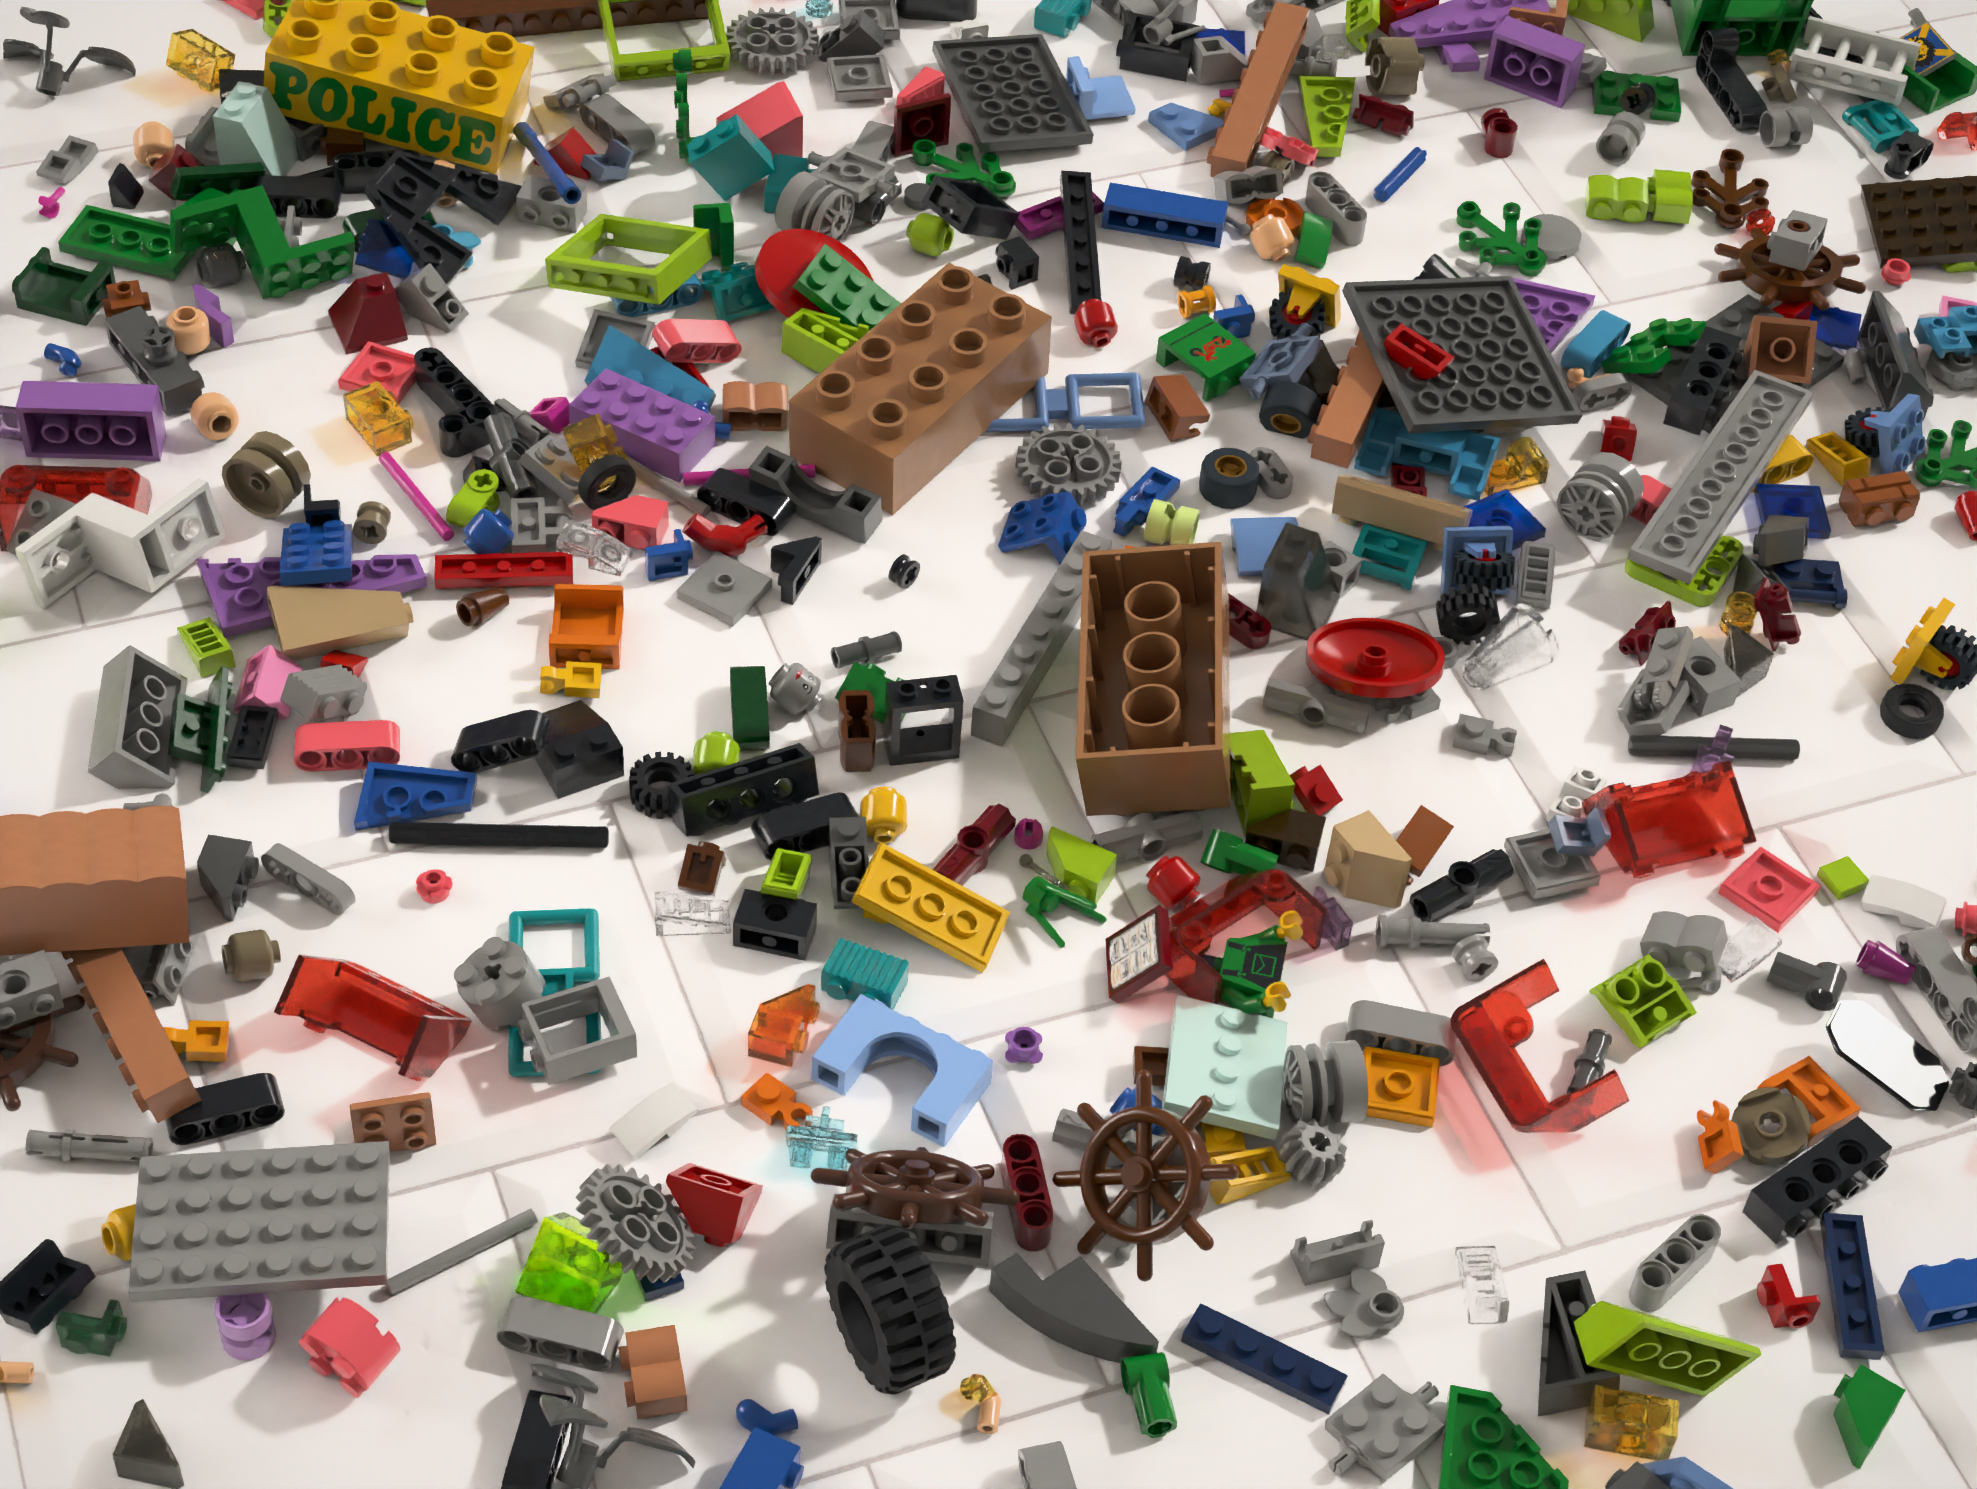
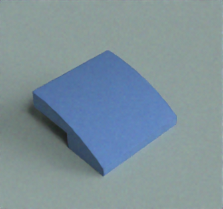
M1296 517L1230 519L1232 549L1236 553L1238 576L1304 575L1306 570L1305 558Z

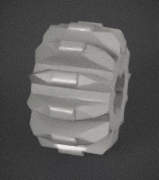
M1314 1118L1308 1123L1299 1120L1281 1139V1150L1278 1159L1286 1163L1284 1172L1294 1173L1297 1176V1183L1303 1179L1306 1180L1311 1188L1319 1183L1326 1186L1333 1181L1336 1175L1340 1174L1345 1166L1347 1147L1339 1143L1341 1134H1332L1329 1131V1123L1321 1127Z

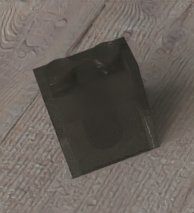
M1286 522L1264 564L1256 612L1271 623V629L1308 641L1314 631L1329 623L1340 601V594L1319 533Z

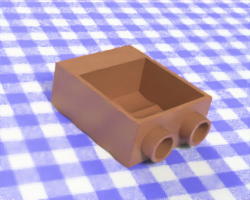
M159 805L143 807L134 811L121 808H107L89 813L58 811L41 816L31 814L0 816V956L32 954L43 949L47 953L189 943L187 879L179 808Z

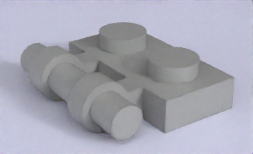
M604 73L593 74L542 98L547 108L558 106L559 110H564L575 104L579 106L586 103L590 97L595 95L601 96L609 92V88L617 85V80L613 74L606 77Z
M544 497L511 498V520L513 521L511 530L514 533L512 553L547 552L546 544H554L557 547V552L570 551V546L573 544V532L569 529V525L572 523V511L568 508L567 502L559 499L555 502V506H545ZM546 523H553L556 527H546Z

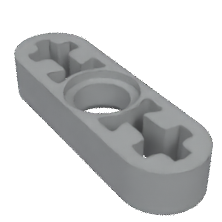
M275 843L261 856V862L271 876L333 914L342 915L356 901L355 894L347 883L281 843Z

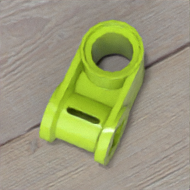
M486 469L473 472L460 491L451 499L446 512V521L465 528L480 510L488 509L494 513L500 505V498L496 493L499 485L498 476L491 470Z

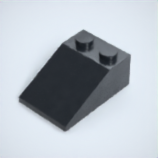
M582 700L543 712L549 720V728L541 752L534 759L558 799L624 776L622 744L609 723Z

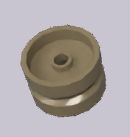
M261 431L256 432L222 466L221 476L226 489L237 503L252 514L268 519L278 517L292 503L293 499L304 490L303 484H310L311 472L302 453L290 441L276 433Z

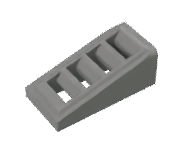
M1532 541L1523 542L1518 564L1516 604L1550 609L1555 565V545ZM1525 589L1543 591V593L1525 591Z

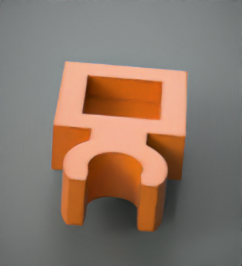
M768 1072L741 1096V1105L770 1126L777 1119L781 1120L784 1129L794 1136L799 1134L800 1124L793 1119L802 1118L808 1123L813 1119V1111L807 1104L795 1103L796 1092Z
M1714 1100L1712 1102L1714 1107L1712 1116L1701 1109L1697 1111V1121L1705 1127V1132L1699 1135L1697 1139L1704 1169L1716 1174L1742 1158L1744 1152L1737 1124L1729 1120V1108L1725 1104Z

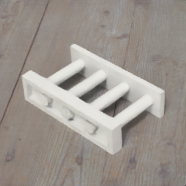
M1809 16L1803 42L1809 43L1806 50L1795 49L1788 77L1900 105L1908 76L1901 73L1905 65L1914 70L1921 43ZM1821 46L1837 51L1835 56L1831 57L1819 54L1818 50ZM1848 53L1865 57L1862 64L1845 59ZM1876 60L1893 64L1890 71L1874 68L1873 66Z

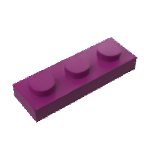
M1093 192L1094 215L1103 212L1104 202ZM1061 195L1018 211L1020 215L1014 224L1028 240L1063 228Z

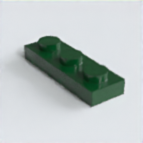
M261 162L176 168L170 193L175 200L193 198L207 188H214L226 194H229L235 188L246 190L252 188L253 181L257 177L263 176L266 170Z

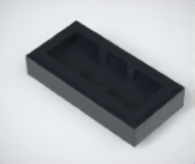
M241 706L226 757L228 767L264 770L279 717L277 708Z

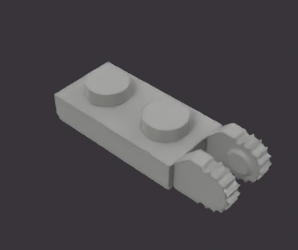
M1688 626L1658 629L1642 674L1641 683L1635 687L1633 701L1638 709H1647L1652 699L1656 707L1668 706L1667 704L1673 689L1677 687L1694 637L1693 632Z

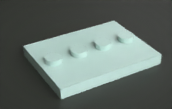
M1178 995L1173 1010L1162 1109L1172 1111L1183 1117L1200 1096L1207 1095L1212 1099L1213 1106L1200 1122L1275 1140L1280 1126L1288 1022L1258 1014L1250 1015L1236 1008Z

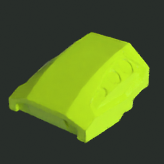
M1647 954L1588 990L1590 994H1595L1611 1018L1639 1049L1697 1013L1678 982L1669 976L1664 966L1659 961L1653 959L1650 954Z

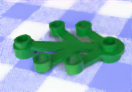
M691 49L678 50V53H673V70L680 72L676 73V91H674V108L678 109L676 137H683V140L678 141L679 159L685 158V163L690 164L687 144L692 142L695 137H690L687 74H692Z
M921 139L913 144L912 157L917 165L929 166L934 164L952 172L928 174L925 184L929 186L936 175L981 183L999 198L1010 196L1016 190V182L1012 174L1001 171L999 156L994 153H986L981 158V168L989 172L990 175L980 171L973 154L974 147L970 143L963 142L956 146V158L959 161H963L964 164L937 154L936 144L933 141Z
M1465 201L1458 207L1456 221L1459 226L1463 228L1477 227L1491 237L1478 238L1472 231H1463L1459 234L1458 246L1464 251L1481 249L1479 253L1480 264L1488 262L1491 266H1518L1522 274L1536 276L1542 272L1547 262L1546 255L1538 250V237L1542 229V223L1539 219L1529 218L1524 221L1523 234L1527 237L1526 248L1517 242V221L1520 219L1521 214L1519 204L1509 202L1503 206L1502 218L1505 220V232L1481 215V209L1477 203ZM1497 250H1508L1512 254H1498Z
M1957 420L1953 423L1950 431L1953 437L1950 457L1940 460V452L1945 447L1948 435L1940 429L1929 431L1926 439L1928 446L1927 457L1920 459L1915 466L1918 482L1928 487H1935L1942 481L1948 480L1968 485L1977 490V447L1965 451L1966 440H1968L1972 431V425L1969 422ZM1960 468L1970 472L1967 474L1953 469Z

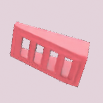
M926 66L897 95L896 105L944 94L945 74Z

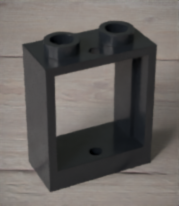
M1134 13L1130 24L1125 23L1122 39H1119L1117 44L1116 56L1120 57L1119 69L1186 82L1191 69L1194 39L1199 38V32L1176 40L1168 46L1164 45L1163 42L1157 45L1180 50L1179 53L1138 46L1136 42L1150 44L1144 37L1143 28L1154 20L1155 17ZM1170 20L1173 24L1172 35L1200 26Z
M936 175L922 203L962 234L1007 240L1020 215L1019 212L981 183Z
M957 674L886 682L883 741L890 766L959 758L964 700ZM949 708L947 724L900 729L901 713Z

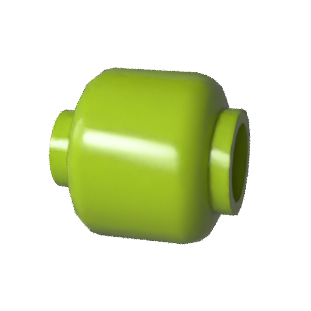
M921 213L915 220L909 222L906 236L909 238L910 246L914 251L931 256H939L951 247L954 230L940 216Z
M709 732L695 743L692 770H694L695 775L740 762V747L727 733Z

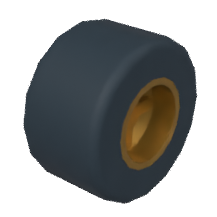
M1293 382L1275 383L1265 393L1259 412L1260 423L1266 430L1304 439L1309 436L1313 424L1316 425L1321 402L1315 392L1306 386Z
M1224 447L1213 450L1202 461L1199 491L1204 499L1212 505L1230 509L1243 507L1250 503L1257 493L1260 475L1259 464L1252 455L1237 448Z

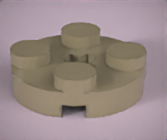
M1765 1087L1747 1093L1738 1102L1731 1121L1737 1124L1743 1152L1750 1162L1756 1165L1781 1164L1794 1159L1807 1148L1811 1121L1808 1110L1800 1099L1794 1095L1790 1097L1787 1094L1780 1093V1089ZM1765 1119H1770L1772 1123L1781 1124V1127H1778L1775 1133H1769L1761 1129L1764 1126Z

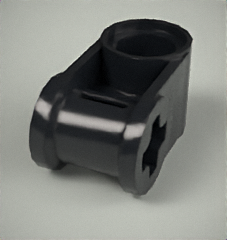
M1906 130L1896 141L1892 142L1890 146L1892 153L1889 161L1884 166V172L1895 179L1907 178L1919 166L1926 163L1932 153L1934 142Z

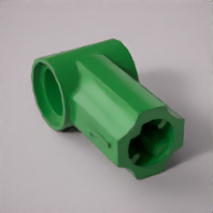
M1213 828L1200 863L1227 874L1233 872L1268 885L1278 855L1243 842V839L1233 834Z
M1159 1352L1121 1358L1120 1369L1123 1387L1126 1395L1132 1396L1141 1434L1148 1435L1150 1438L1163 1437L1170 1431L1175 1430L1178 1421L1169 1392L1170 1375L1165 1354Z

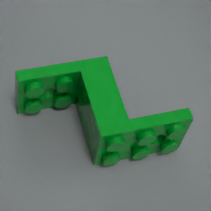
M263 185L170 210V243L174 253L182 251L191 252L200 246L214 242L224 243L230 238L236 237L262 299L269 297L279 298L290 291L301 288L311 289L319 283L329 280L339 281L352 274L355 240L351 231L290 248Z

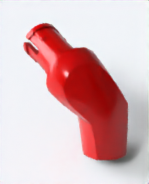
M697 513L686 522L682 532L703 549L714 553L718 551L726 556L734 557L743 554L748 543L766 534L768 527L767 524L762 527L758 526L765 521L757 514L738 527H733L729 525H716Z

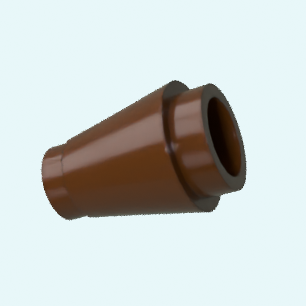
M501 587L465 594L456 604L457 615L464 625L478 627L504 607H507L509 605V596Z

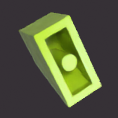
M1053 826L1050 828L1046 855L1059 887L1097 904L1114 879L1117 854Z

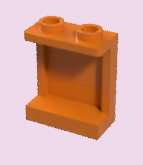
M554 585L552 634L549 633L548 643L550 666L566 668V661L602 663L601 669H620L624 621L623 586Z

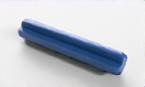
M1415 147L1374 188V198L1379 199L1381 202H1386L1426 161L1427 151L1425 149L1421 150L1420 147Z

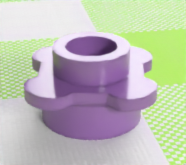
M1019 1027L1009 1031L1005 1035V1042L1008 1044V1050L1005 1052L1006 1060L1010 1063L1029 1061L1032 1064H1037L1041 1062L1043 1053L1040 1051L1039 1045L1043 1040L1042 1035L1029 1027Z

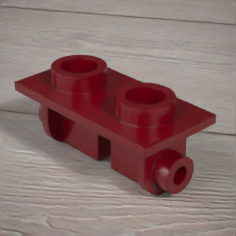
M1359 94V108H1355L1352 119L1357 120L1358 124L1376 129L1381 120L1384 121L1381 131L1398 137L1402 135L1407 136L1410 128L1413 129L1414 111L1409 110L1404 105H1393L1384 102L1376 96Z
M1764 578L1759 591L1755 593L1754 607L1760 613L1763 622V634L1765 638H1768L1772 652H1775L1780 642H1787L1789 645L1798 643L1802 632L1795 614L1783 615L1792 613L1794 610L1788 589L1780 583L1771 586L1769 579Z
M1667 600L1661 608H1648L1644 615L1636 622L1635 629L1631 628L1619 640V650L1625 655H1637L1639 665L1642 666L1648 660L1658 629L1676 626L1671 602Z

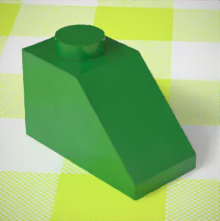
M1860 1364L1853 1377L1847 1374L1843 1376L1833 1394L1840 1399L1833 1412V1416L1851 1463L1858 1469H1861L1906 1391Z

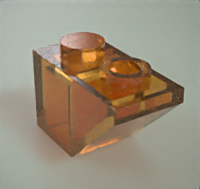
M806 984L759 1004L748 1032L749 1057L788 1067L793 1066L797 1053L804 1054L809 1038V1032L806 1031L808 1025H814L818 1018L820 1002L815 1001V985Z

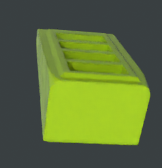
M211 617L177 627V633L201 678L217 673L221 666L228 667L229 669L235 667L233 651Z
M776 849L761 885L760 893L797 900L808 883L813 855Z

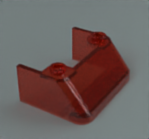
M11 466L2 473L0 479L1 551L8 552L6 547L13 534L20 504H26L32 488L76 504L91 493H95L148 515L152 499L151 483L147 477L139 472L124 467Z
M1271 869L1236 876L1169 918L1173 969L1165 975L1188 997L1218 1004L1223 977L1201 957L1202 954L1209 950L1214 936L1265 905L1279 919L1287 911H1296L1303 920L1300 924L1303 930L1301 939L1313 950H1316L1320 947L1328 909L1284 871Z
M298 955L274 1010V1013L278 1015L298 1016L304 1019L303 1026L315 1032L324 1034L326 1028L339 1030L396 1058L395 1063L400 1066L398 1074L415 1081H421L423 1077L430 1078L466 1036L472 1019L363 965L346 959Z
M1544 958L1459 1006L1451 1016V1027L1514 1130L1522 1133H1571L1584 1128L1628 1103L1630 1100L1618 1073L1613 1069L1575 1092L1560 1096L1549 1103L1518 1054L1515 1047L1527 1041L1534 1032V1021L1527 1009L1560 991Z

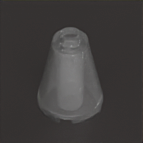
M1523 603L1512 607L1463 663L1464 671L1462 675L1466 683L1472 688L1486 690L1547 666L1557 659L1560 655L1558 641L1552 629L1546 632L1540 624L1544 620L1540 613Z

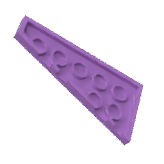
M1450 0L1390 23L1388 33L1390 37H1414L1417 48L1492 39L1493 32L1509 14L1510 7L1549 12L1550 5L1547 0Z
M1513 278L1552 354L1593 306L1596 295Z
M416 554L374 555L370 560H353L352 581L288 586L397 591L404 593L427 587V578ZM264 557L260 562L242 563L241 558H228L227 563H209V559H196L200 576L225 638L274 626L267 601V587L281 586L279 575L281 557Z

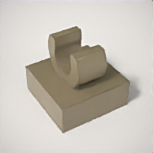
M1780 62L1772 66L1771 70L1774 77L1767 78L1761 82L1769 101L1778 99L1782 94L1787 104L1798 99L1782 63Z

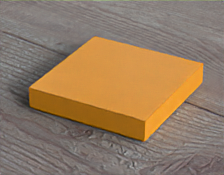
M1365 1046L1363 1056L1368 1079V1109L1366 1116L1433 1127L1440 1059Z

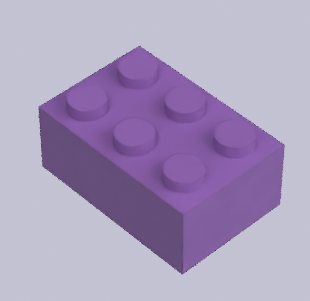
M1507 15L1493 32L1484 80L1562 109L1575 92L1586 44Z

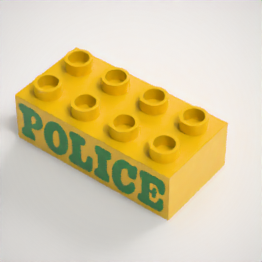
M293 0L265 51L263 87L268 88L283 116L312 124H323V127L329 126L364 132V138L407 150H414L421 154L497 174L513 138L514 126L520 122L528 104L535 47L519 43L513 36L504 32L483 33L459 26L456 21L446 16L435 15L426 17L400 10L395 3L389 0Z

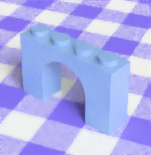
M860 994L813 1054L811 1080L845 1096L866 1067L880 1058L906 1056L918 1060L931 1071L934 1079L912 1107L911 1131L945 1147L991 1084L993 1060L979 1050H972L954 1041L945 1033H938L922 1025L913 1017L904 1016L888 1008L881 1001L872 1000Z

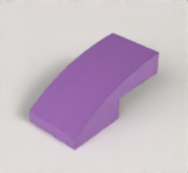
M1468 43L1440 44L1435 47L1442 65H1449L1451 72L1479 71L1481 61L1473 47Z
M198 283L193 285L196 308L203 311L208 317L211 337L222 347L226 348L234 343L231 317L221 311L218 296Z

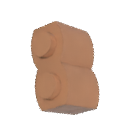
M743 381L724 383L722 389V422L732 424V431H747L754 428L761 431L786 430L788 425L787 385L777 382H763L756 385Z
M675 1325L625 1332L626 1346H620L618 1349L621 1371H630L631 1381L624 1382L627 1407L635 1406L637 1419L688 1411L685 1381Z

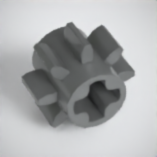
M1969 1062L1966 1070L1956 1067L1951 1077L1953 1082L1949 1093L1955 1094V1099L1960 1106L1977 1111V1063Z

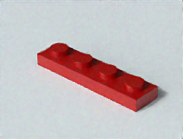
M573 552L435 555V589L573 584Z

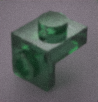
M110 1299L102 1318L61 1311L55 1326L62 1348H66L75 1354H86L88 1352L110 1357L116 1341L121 1342L125 1336L127 1318L123 1316L120 1301Z

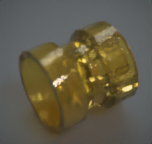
M1733 592L1726 599L1725 611L1721 615L1719 627L1729 637L1737 639L1746 638L1751 634L1754 627V619L1758 615L1754 607V596L1747 592Z

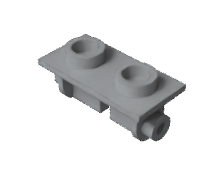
M190 938L189 943L154 945L149 959V963L153 967L146 968L143 980L140 983L149 1000H155L157 996L164 995L172 1005L176 1004L189 959L193 953L194 943Z

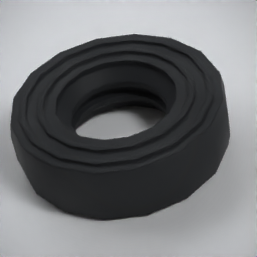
M617 455L604 456L588 466L582 474L578 484V494L588 508L592 510L599 509L628 498L636 483V473L626 459ZM616 475L611 486L606 490L598 492L603 481L608 477Z
M1909 683L1898 684L1890 688L1883 697L1880 704V717L1884 724L1894 733L1913 739L1927 738L1934 734L1942 723L1944 705L1936 694L1925 687ZM1904 704L1913 705L1924 712V717L1916 718L1906 715L1899 709V706Z

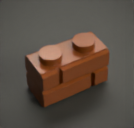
M1899 471L1847 480L1844 482L1838 500L1840 507L1847 514V518L1853 527L1862 525L1875 526L1881 522L1896 519L1904 521L1914 516L1920 500V492L1914 484H1911V479L1907 473Z

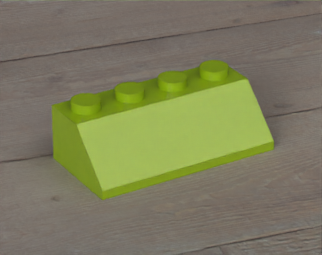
M1606 1301L1593 1304L1586 1313L1574 1321L1588 1366L1704 1397L1762 1355L1760 1348Z

